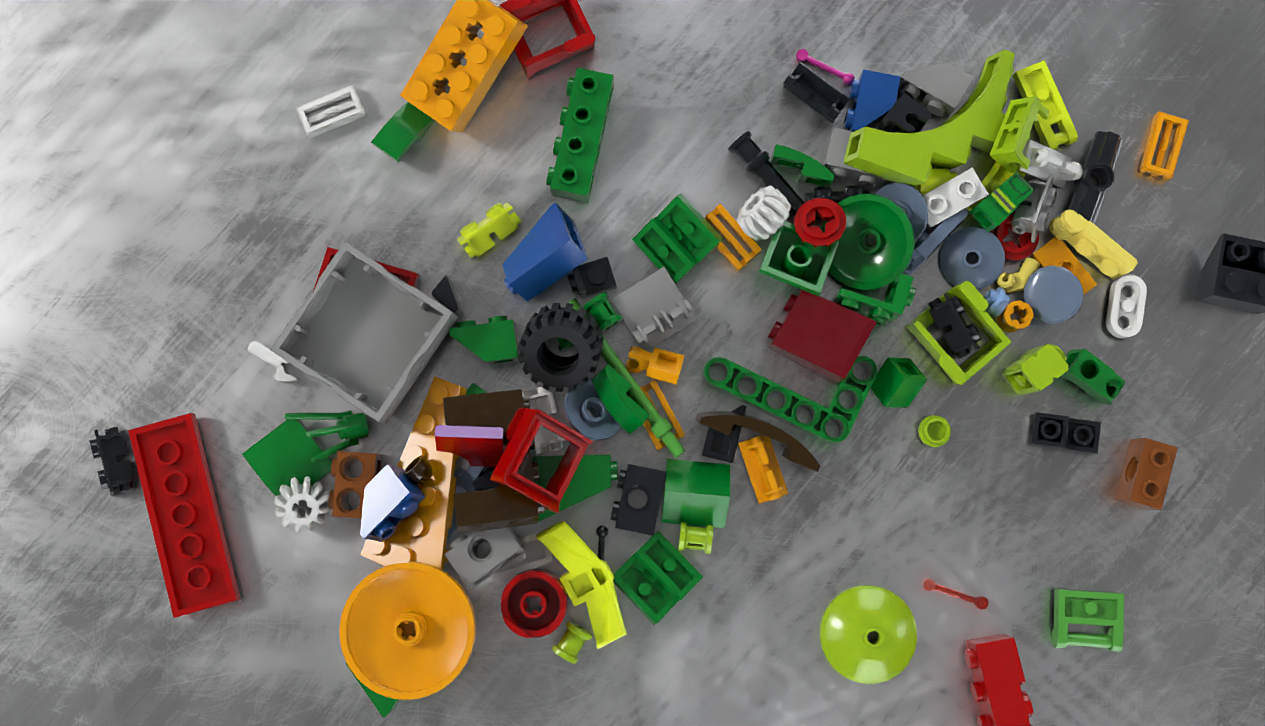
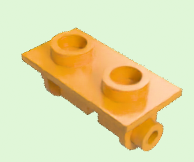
M760 435L738 443L758 504L789 494L770 438Z

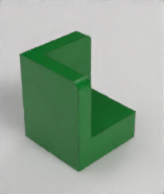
M888 357L878 371L871 389L885 407L907 408L928 379L910 358Z

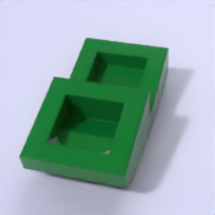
M407 102L389 119L371 143L399 163L416 140L420 142L435 120L410 102Z
M778 144L775 145L770 161L772 165L799 170L798 183L817 187H830L834 174L824 165L800 151Z
M609 364L594 376L592 382L598 396L612 417L623 429L631 434L644 424L650 414L626 394L632 384Z

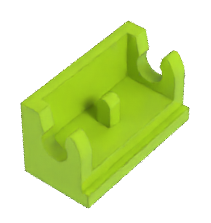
M1037 96L1010 101L990 152V156L1010 173L1018 172V163L1025 169L1029 168L1030 160L1022 154L1023 149L1030 138L1033 124L1037 123V113L1045 120L1048 118L1049 110L1039 102L1040 99Z

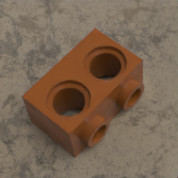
M337 451V458H333L331 465V475L335 477L334 490L330 491L328 506L329 509H332L333 517L362 518L365 486L382 470L383 454ZM354 460H359L362 463L363 470L360 476L355 478L351 475L349 468ZM351 492L357 493L360 498V504L355 510H352L347 505V497Z

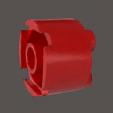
M530 569L521 572L509 581L501 595V612L505 624L512 632L524 638H538L551 634L558 628L566 615L569 597L559 577L544 569ZM537 595L541 598L540 605L543 608L536 607L532 610L528 607L530 605L528 596L534 598Z

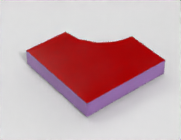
M438 425L435 427L436 451L461 456L469 462L470 466L496 467L503 454V428Z

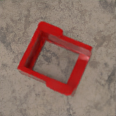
M507 0L500 4V7L523 23L562 6L577 36L562 45L533 57L522 35L514 48V52L527 79L538 71L588 49H594L595 35L577 0Z
M521 407L516 411L505 433L509 443L490 480L512 488L544 506V510L559 513V503L588 445L592 444L593 441L541 410ZM540 426L570 442L546 488L517 473Z

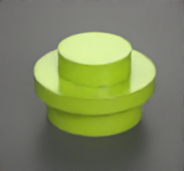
M932 415L921 421L918 434L921 441L927 446L940 447L948 442L951 436V427L945 418Z

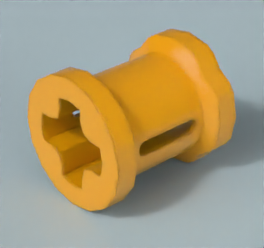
M1018 300L1008 304L995 320L1002 331L1012 333L1029 326L1034 314L1029 304ZM1017 313L1019 319L1012 321L1010 315Z

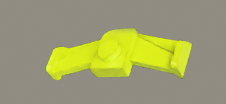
M565 521L557 522L537 533L536 538L568 570L560 575L559 579L573 605L576 607L586 601L597 649L627 635L613 583L614 575L607 562L599 559Z

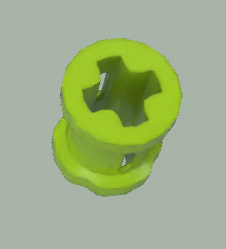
M681 522L678 551H683L686 548L704 550L705 554H711L713 525L702 528L687 526L686 523Z
M568 620L564 635L558 644L553 645L551 650L566 661L576 664L579 651L585 641L590 640L593 635L585 628Z

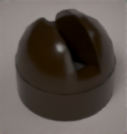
M422 455L415 458L403 472L415 484H424L426 479L429 480L432 477L433 473L432 466Z

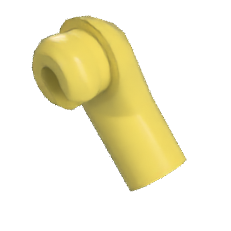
M1025 258L1019 272L1010 274L1004 272L999 275L997 279L998 288H1003L1005 293L1008 294L1024 291L1029 277L1038 270L1040 263L1032 258Z

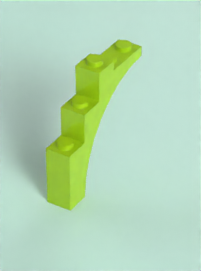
M1004 49L987 57L980 79L968 100L952 117L935 129L916 133H891L865 126L850 133L843 164L895 183L916 186L926 182L931 173L932 164L950 170L966 164L971 155V147L986 153L991 152L1005 116L1001 112L1007 101L1006 91L1009 80L1014 72L1013 61L1015 53Z

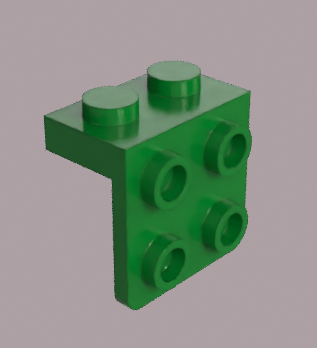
M901 273L889 284L884 302L845 289H840L833 296L832 302L856 313L868 316V318L876 322V325L885 326L886 323L890 324L900 317L905 306L909 307L916 291V288L911 287L914 277Z

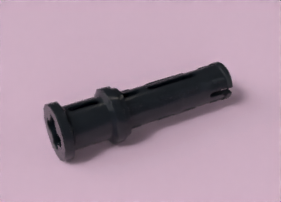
M750 131L745 132L730 145L728 150L730 153L734 152L746 165L745 170L748 173H754L766 187L772 186L774 189H778L791 204L790 216H795L800 206L805 202L770 163L769 153L762 151L751 139L752 134Z

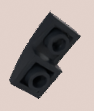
M1035 412L1031 444L1098 454L1101 422Z

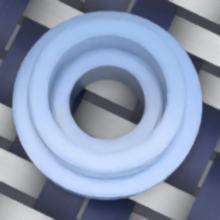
M999 287L995 291L990 289L985 294L984 298L988 302V307L985 311L994 318L1003 312L1010 300V297L1005 294L1003 288Z

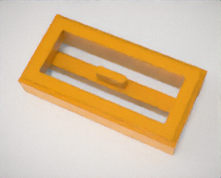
M1161 111L1154 114L1138 172H1148L1153 177L1161 176L1166 181L1173 178L1189 120ZM1163 121H1165L1153 165H1151ZM1173 124H1176L1177 128L1165 169L1161 168L1162 161L1169 143Z
M721 204L706 215L705 220L708 223L711 222L743 258L739 262L722 242L716 247L737 272L762 251ZM718 215H720V217L729 225V227H730V228L738 235V237L747 245V247L751 250L750 253H748V252L742 247V245L733 237V235H732V234L724 227V225L716 218Z
M656 380L640 387L655 407L648 394V391L653 389L676 432L674 434L677 439L684 437L685 433ZM646 420L643 425L657 451L666 446L663 441L660 442L650 429L652 427L650 422Z

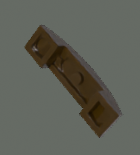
M711 411L697 413L695 420L698 423L727 435L730 434L733 425L737 424L783 443L786 447L782 456L786 459L817 472L820 469V465L815 457L798 440L762 419L729 411Z

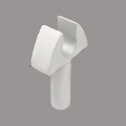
M256 341L249 344L248 351L275 366L276 374L273 379L281 382L300 381L299 378L288 373L284 365H290L289 362Z

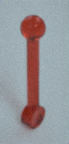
M926 579L923 583L926 591L931 592L935 590L974 603L978 609H986L989 605L987 598L983 596L973 597L938 585L932 579Z

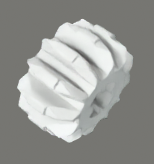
M772 186L760 188L756 194L751 195L748 201H745V205L739 210L737 223L750 238L752 237L756 241L768 239L772 233H776L780 226H783L784 220L789 217L791 204L778 189H774Z
M294 477L291 479V487L287 485L280 486L279 491L281 495L275 496L274 504L279 506L275 510V516L284 517L282 522L284 528L294 523V529L297 533L301 530V525H306L307 529L312 531L314 529V521L320 524L325 522L323 513L330 512L326 502L329 499V492H321L323 484L320 481L311 486L310 477L304 478V484H299V481ZM299 500L307 501L305 508L298 507Z

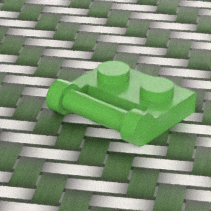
M1055 589L1054 629L1051 634V642L1054 648L1064 649L1066 646L1107 648L1111 652L1122 651L1124 630L1123 593ZM1068 623L1109 626V632L1107 635L1068 632Z

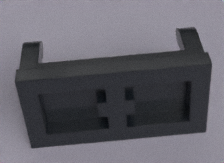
M903 93L885 115L877 130L891 133L921 132L932 114L907 94Z

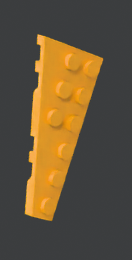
M434 376L397 467L406 469L420 455L430 463L433 472L432 477L429 480L426 479L424 484H416L426 497L418 504V509L412 515L405 517L396 526L392 536L381 542L366 539L360 555L383 566L415 561L431 564L444 570V563L448 562L445 553L449 551L446 550L448 530L452 527L454 494L457 477H454L455 461L459 460V456L448 452L436 451L435 427L445 425L443 398L466 395V388Z

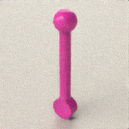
M800 49L796 53V60L798 62H808L843 79L846 85H851L853 79H855L852 73L845 74L809 56L805 49Z

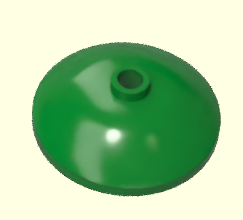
M877 194L854 195L839 202L838 205L843 209L846 216V229L840 240H836L839 244L829 272L841 283L855 289L871 290L890 284L901 273L903 274L914 252V231L907 214L895 202ZM823 221L820 230L825 233V224L828 221ZM870 234L876 237V244L874 246L867 242Z

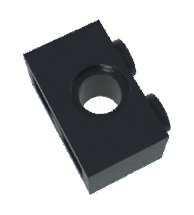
M628 464L627 470L620 469L617 488L623 489L621 501H614L610 520L616 521L615 528L654 536L666 471ZM635 489L644 491L647 496V502L641 508H634L628 502L629 493Z

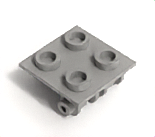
M662 267L611 299L638 345L645 351L650 350L697 321L692 312L693 308L688 300L684 299L665 267Z

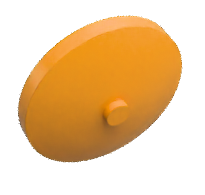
M407 561L394 563L369 574L350 594L340 619V645L350 670L362 684L372 691L385 697L400 700L423 698L445 688L466 666L473 651L476 638L474 609L463 587L444 570L423 562Z

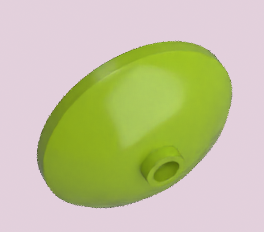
M860 585L841 592L829 603L820 623V643L826 659L841 675L858 683L877 684L894 678L909 664L917 645V627L911 610L899 596L879 586ZM876 631L878 639L870 643L867 636L870 632Z

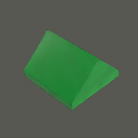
M784 221L783 226H780L772 236L759 273L819 296L839 242L835 241L829 247L824 245L814 248L812 244L802 242L801 237L795 232L794 224Z
M667 459L661 523L681 524L683 522L686 525L704 527L713 525L715 528H725L730 501V464Z

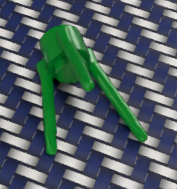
M351 410L341 413H286L284 415L285 419L339 420L336 422V426L306 433L308 438L338 433L341 440L346 439L311 458L313 463L347 447L359 445V439L368 437L369 434L365 415L363 413L352 414Z

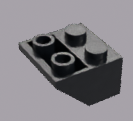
M1225 233L1221 234L1201 270L1196 301L1254 314L1264 313L1265 242Z

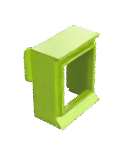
M969 281L953 286L945 293L949 292L951 297L955 295L959 297L966 310L964 313L988 342L960 366L956 364L951 356L944 351L927 331L926 328L934 322L931 314L928 312L930 307H927L905 326L951 378L954 385L964 384L1012 342L985 311L988 307V302ZM944 294L939 297L941 302L946 301Z

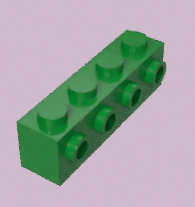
M577 68L575 78L569 77L566 96H570L569 105L562 108L560 125L564 126L562 137H556L553 148V155L557 156L555 167H549L546 185L550 186L552 196L589 203L614 89V75Z

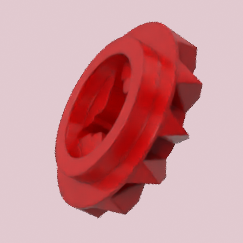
M811 199L801 205L796 212L794 220L795 232L801 237L802 242L812 244L814 248L824 245L829 247L836 240H840L846 229L845 213L836 202L830 199ZM816 213L822 221H828L825 224V233L818 226H811L815 224Z
M1013 211L1000 225L990 231L999 239L1004 249L1005 258L1010 261L1028 257L1035 251L1039 243V232L1035 243L1031 242L1032 233L1028 232L1021 234L1016 239L1017 244L1013 240L1009 242L1003 241L1005 236L1009 234L1008 229L1014 232L1011 221L1016 211Z

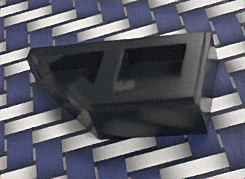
M741 405L731 412L745 414L747 406ZM734 424L729 435L708 427L701 456L733 463L742 426Z

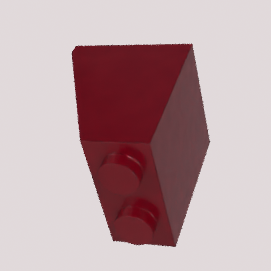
M801 290L797 296L791 294L783 310L787 312V315L782 323L776 321L768 335L772 342L768 348L835 385L847 377L876 322L823 297Z

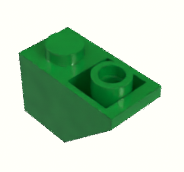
M507 316L488 318L489 323L476 325L474 320L462 321L457 323V328L449 329L451 337L489 365L519 361L520 351L518 350L519 343L516 323L513 319L508 320Z

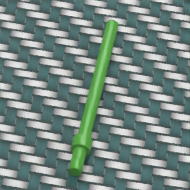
M576 298L568 302L574 304L573 309L577 311L582 307ZM601 334V338H603L602 357L607 364L632 384L627 392L640 407L650 414L647 420L652 425L651 431L657 439L661 438L673 456L678 458L686 450L673 434L672 425L666 418L660 416Z

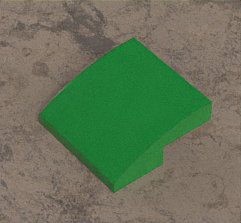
M681 193L657 217L652 218L632 240L658 269L665 267L674 283L677 284L724 239Z
M287 419L242 453L255 473L275 496L281 495L279 491L281 485L291 487V479L294 477L299 481V484H304V478L308 476L310 477V485L313 486L331 473L332 459L330 456L315 463L311 462L313 456L325 451V449L313 437L308 438L306 436L308 429L301 420Z
M658 530L613 574V583L655 625L678 601L687 595L703 576Z

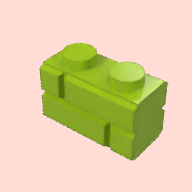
M1045 344L1024 352L1016 361L1011 362L1002 369L1001 375L1016 394L1025 395L1042 391L1054 379L1067 372L1069 365L1065 362L1067 360L1066 355L1058 346Z

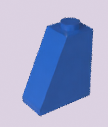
M556 202L549 207L502 264L506 275L504 279L506 287L512 294L518 293L527 302L588 259L574 220Z

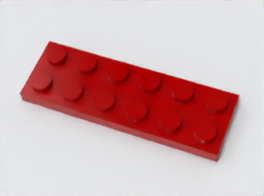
M195 413L184 414L128 430L173 618L240 600L239 589Z

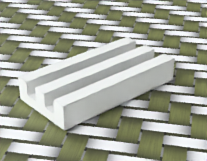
M354 84L296 107L305 132L310 139L367 116ZM352 96L353 100L336 107L333 106L307 118L306 114ZM356 107V109H354V110H352V111H349V112H347V113H344V114H342V115H339V116H337V117H334V118H332V119H329V120H327V121H324V122H322V123H320V124H317V125L311 127V125H313V124H316V123H318V122H321V121H323V120H326V119H328V118H331V117H333V116H336V115H338V114H340V113H343V112H345V111H348V110L353 109V108Z

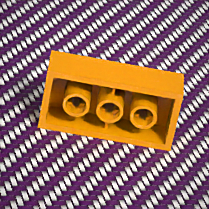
M456 0L400 96L449 131L463 132L528 25L492 0ZM480 28L484 32L482 38H478L477 35ZM463 56L465 59H467V63L465 66L461 65V59ZM447 82H449L447 86L451 87L449 93L445 92Z

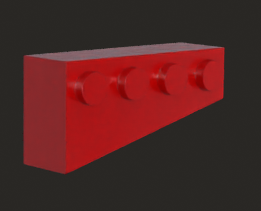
M999 634L966 640L968 649L964 651L967 667L972 669L974 682H971V693L974 701L979 703L981 714L977 715L978 726H1032L1029 718L1032 717L1034 711L1028 694L1025 691H1021L1020 685L1025 684L1026 680L1014 637L1007 634Z

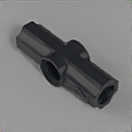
M1097 131L1094 134L1083 166V175L1080 179L1075 180L1076 189L1069 206L1070 210H1074L1093 224L1097 220L1107 188L1114 182L1115 175L1113 171L1124 142L1120 135L1110 131ZM1090 174L1097 177L1099 186L1091 182Z

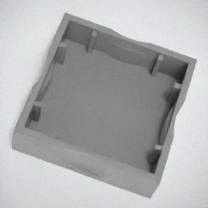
M344 241L318 279L310 298L296 311L270 350L307 375L319 379L334 389L340 397L376 421L387 424L458 317Z

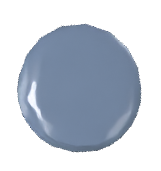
M1047 266L1038 269L1029 277L1024 287L1025 303L1029 304L1036 319L1044 323L1058 324L1071 319L1079 312L1083 301V288L1078 278L1071 271L1060 266Z

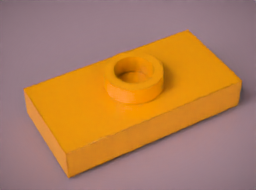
M1053 237L1030 255L1032 259L1040 263L1039 268L1060 266L1071 271L1080 281L1083 295L1097 285L1066 244L1056 237Z

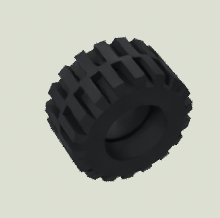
M553 303L551 309L546 305L540 308L539 313L535 312L531 316L525 327L518 346L520 351L518 356L519 363H524L522 370L525 375L531 373V381L535 384L538 382L543 383L542 388L549 390L550 386L555 387V392H563L564 387H567L569 391L576 390L577 384L584 386L588 382L589 377L592 378L596 372L603 347L602 330L600 326H595L596 319L593 315L585 316L586 310L582 307L577 311L573 309L574 304L567 303L566 307H561L560 303ZM554 337L564 338L576 347L578 353L569 357L558 356L547 348L545 340Z

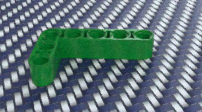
M858 356L845 380L835 385L826 406L820 405L726 358L714 357L710 359L705 365L702 374L705 383L710 387L825 443L831 444L841 442L849 435L876 378L877 365L870 357ZM856 363L864 365L867 369V376L864 380L856 378L853 374V367ZM718 364L724 367L726 371L725 379L722 381L713 380L709 375V368ZM743 378L750 379L755 387L754 392L751 395L742 394L738 389L739 380ZM844 391L849 392L854 399L853 406L850 409L844 408L840 404L839 397ZM776 392L781 395L783 405L780 409H773L768 405L767 397L769 393ZM799 406H805L810 409L812 417L809 423L805 424L798 420L796 412ZM829 420L836 421L840 426V433L835 438L829 436L826 432L825 427Z

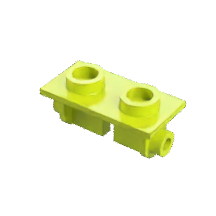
M497 203L485 212L487 217L477 224L473 221L460 230L461 236L457 240L461 245L466 242L468 243L464 250L470 258H473L475 255L477 257L481 256L495 245L489 236L493 231L502 240L518 229L517 225L522 221L515 212L509 215L508 212L513 209L510 204L506 203L502 206L501 203Z

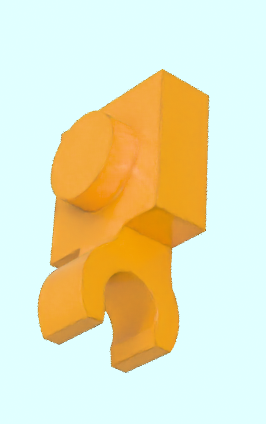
M631 346L628 357L633 359H628L626 369L632 373L647 370V377L677 385L685 355L654 347L652 353L640 347Z

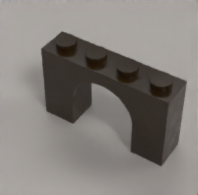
M522 389L443 398L445 425L502 427L503 441L508 445L509 441L506 439L505 433L516 411L521 407L530 409L529 399L523 400ZM535 438L517 471L518 474L532 482L540 481L538 462H532L530 450L535 449ZM503 484L489 490L454 494L458 534L537 524L539 514L544 513V506Z

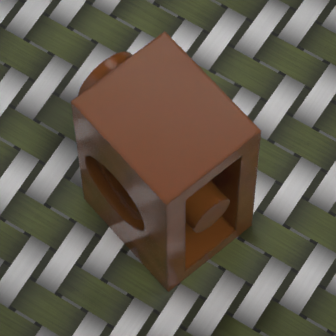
M1149 438L1130 439L1114 500L1145 510H1162L1178 447Z

